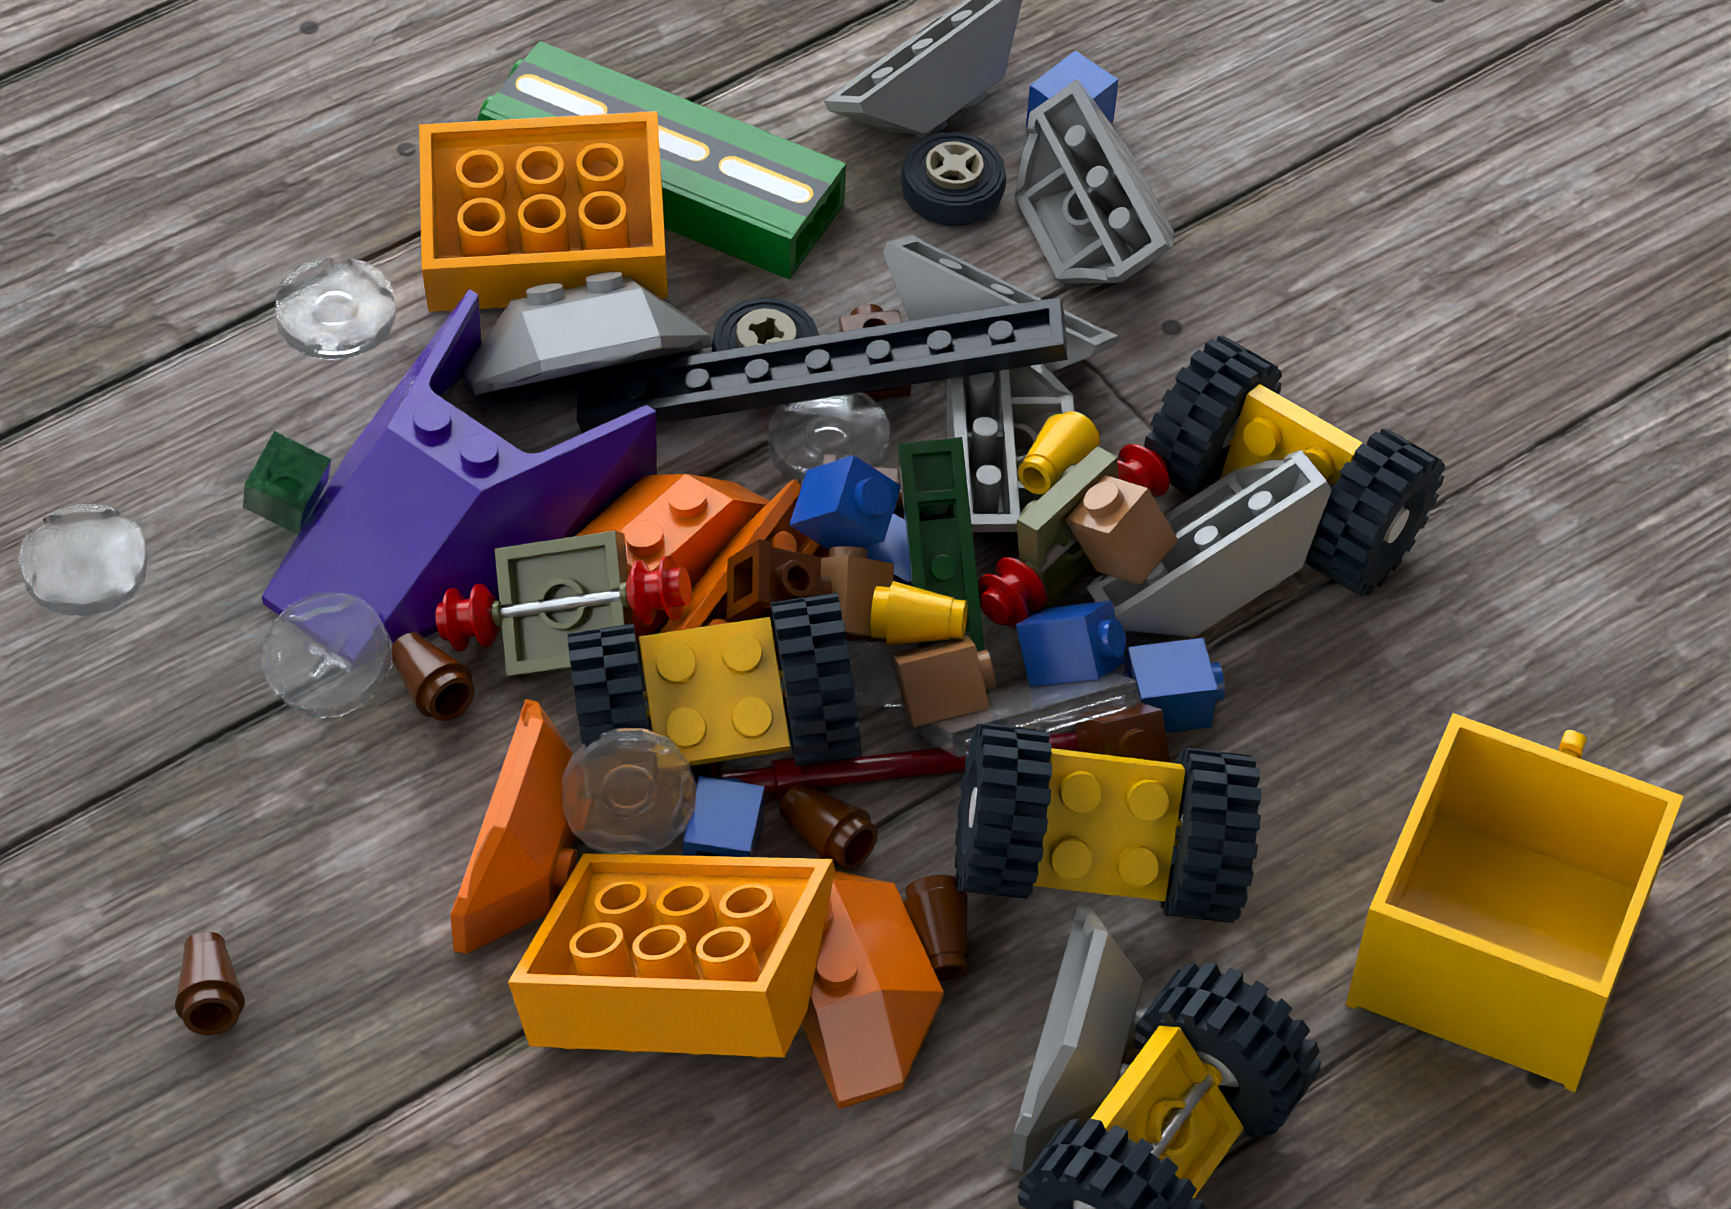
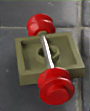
M1137 444L1125 445L1120 450L1118 457L1097 446L1078 464L1069 466L1059 481L1039 500H1033L1028 503L1020 513L1016 525L1019 560L1012 557H1004L995 566L996 575L985 574L979 578V600L983 613L996 624L1016 628V624L1028 618V610L1035 614L1044 608H1052L1094 569L1091 561L1066 523L1065 519L1103 475L1146 487L1153 497L1163 496L1170 486L1167 465L1163 458L1156 452Z
M616 530L496 548L495 559L499 600H496L484 584L474 585L468 599H464L462 593L457 588H449L445 592L443 602L439 603L436 607V625L441 638L445 641L449 640L453 649L458 652L466 650L470 637H476L479 644L484 648L493 646L502 627L506 676L520 678L570 671L567 633L633 624L632 611L645 625L653 623L656 610L661 609L665 610L671 620H679L683 613V607L688 606L691 602V582L687 570L684 567H678L671 556H664L661 559L657 571H650L648 565L643 560H636L628 575L624 533Z

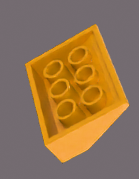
M657 111L419 124L421 265L428 312L453 311L469 289L478 294L479 309L506 308L511 300L527 297L526 291L534 286L558 283L562 284L563 290L587 285L586 278L591 275L613 271L621 272L623 278L631 277L661 299L669 298Z
M583 853L508 981L529 1047L785 1058L808 1009L835 874L833 860Z

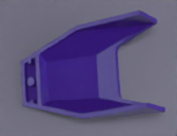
M470 289L349 449L262 595V601L265 606L355 670L389 655L394 642L404 634L414 632L425 638L437 632L436 607L439 603L443 602L445 592L449 588H457L462 593L464 599H468L474 585L484 584L498 601L496 548L574 537L644 475H657L656 411L648 405L545 451L532 454L519 450L441 398L440 396L463 377V369L481 345L478 294Z

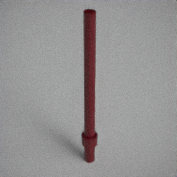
M1076 732L1049 735L1051 748L1079 752ZM970 744L854 757L796 766L794 758L778 759L771 761V767L720 773V779L736 778L748 784L765 786L764 794L774 793L775 799H783L785 794L799 783H804L810 788H822L965 771V760L967 751H970Z

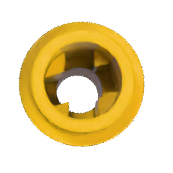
M1074 411L1055 414L1049 417L1024 458L1023 463L1018 468L1017 474L1021 484L1034 494L1040 495L1049 491L1059 481L1069 466L1078 464L1092 450L1099 446L1100 436L1094 423L1085 415Z
M896 581L892 582L891 587L876 586L871 608V637L886 639L888 646L951 640V638L964 639L968 614L967 600H956L953 597Z

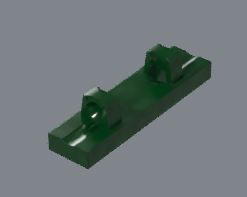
M962 437L898 443L897 452L911 586L953 597L956 600H967L968 614L965 636L968 635L976 645L977 652L983 651L985 647ZM941 641L920 642L918 643V647Z

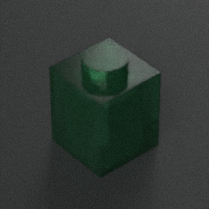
M274 431L245 482L243 508L298 535L328 484L331 459Z

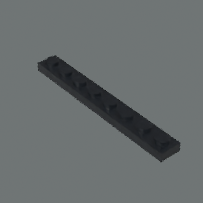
M1057 297L578 373L576 421L583 434L645 405L656 411V424L1065 361L1068 360L1065 313L1061 298Z

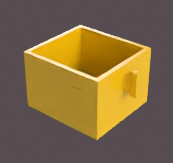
M1453 713L1370 905L1345 1006L1353 1009L1361 1007L1564 1084V1089L1575 1093L1655 883L1684 796L1582 760L1587 743V737L1582 733L1573 730L1565 731L1557 751Z

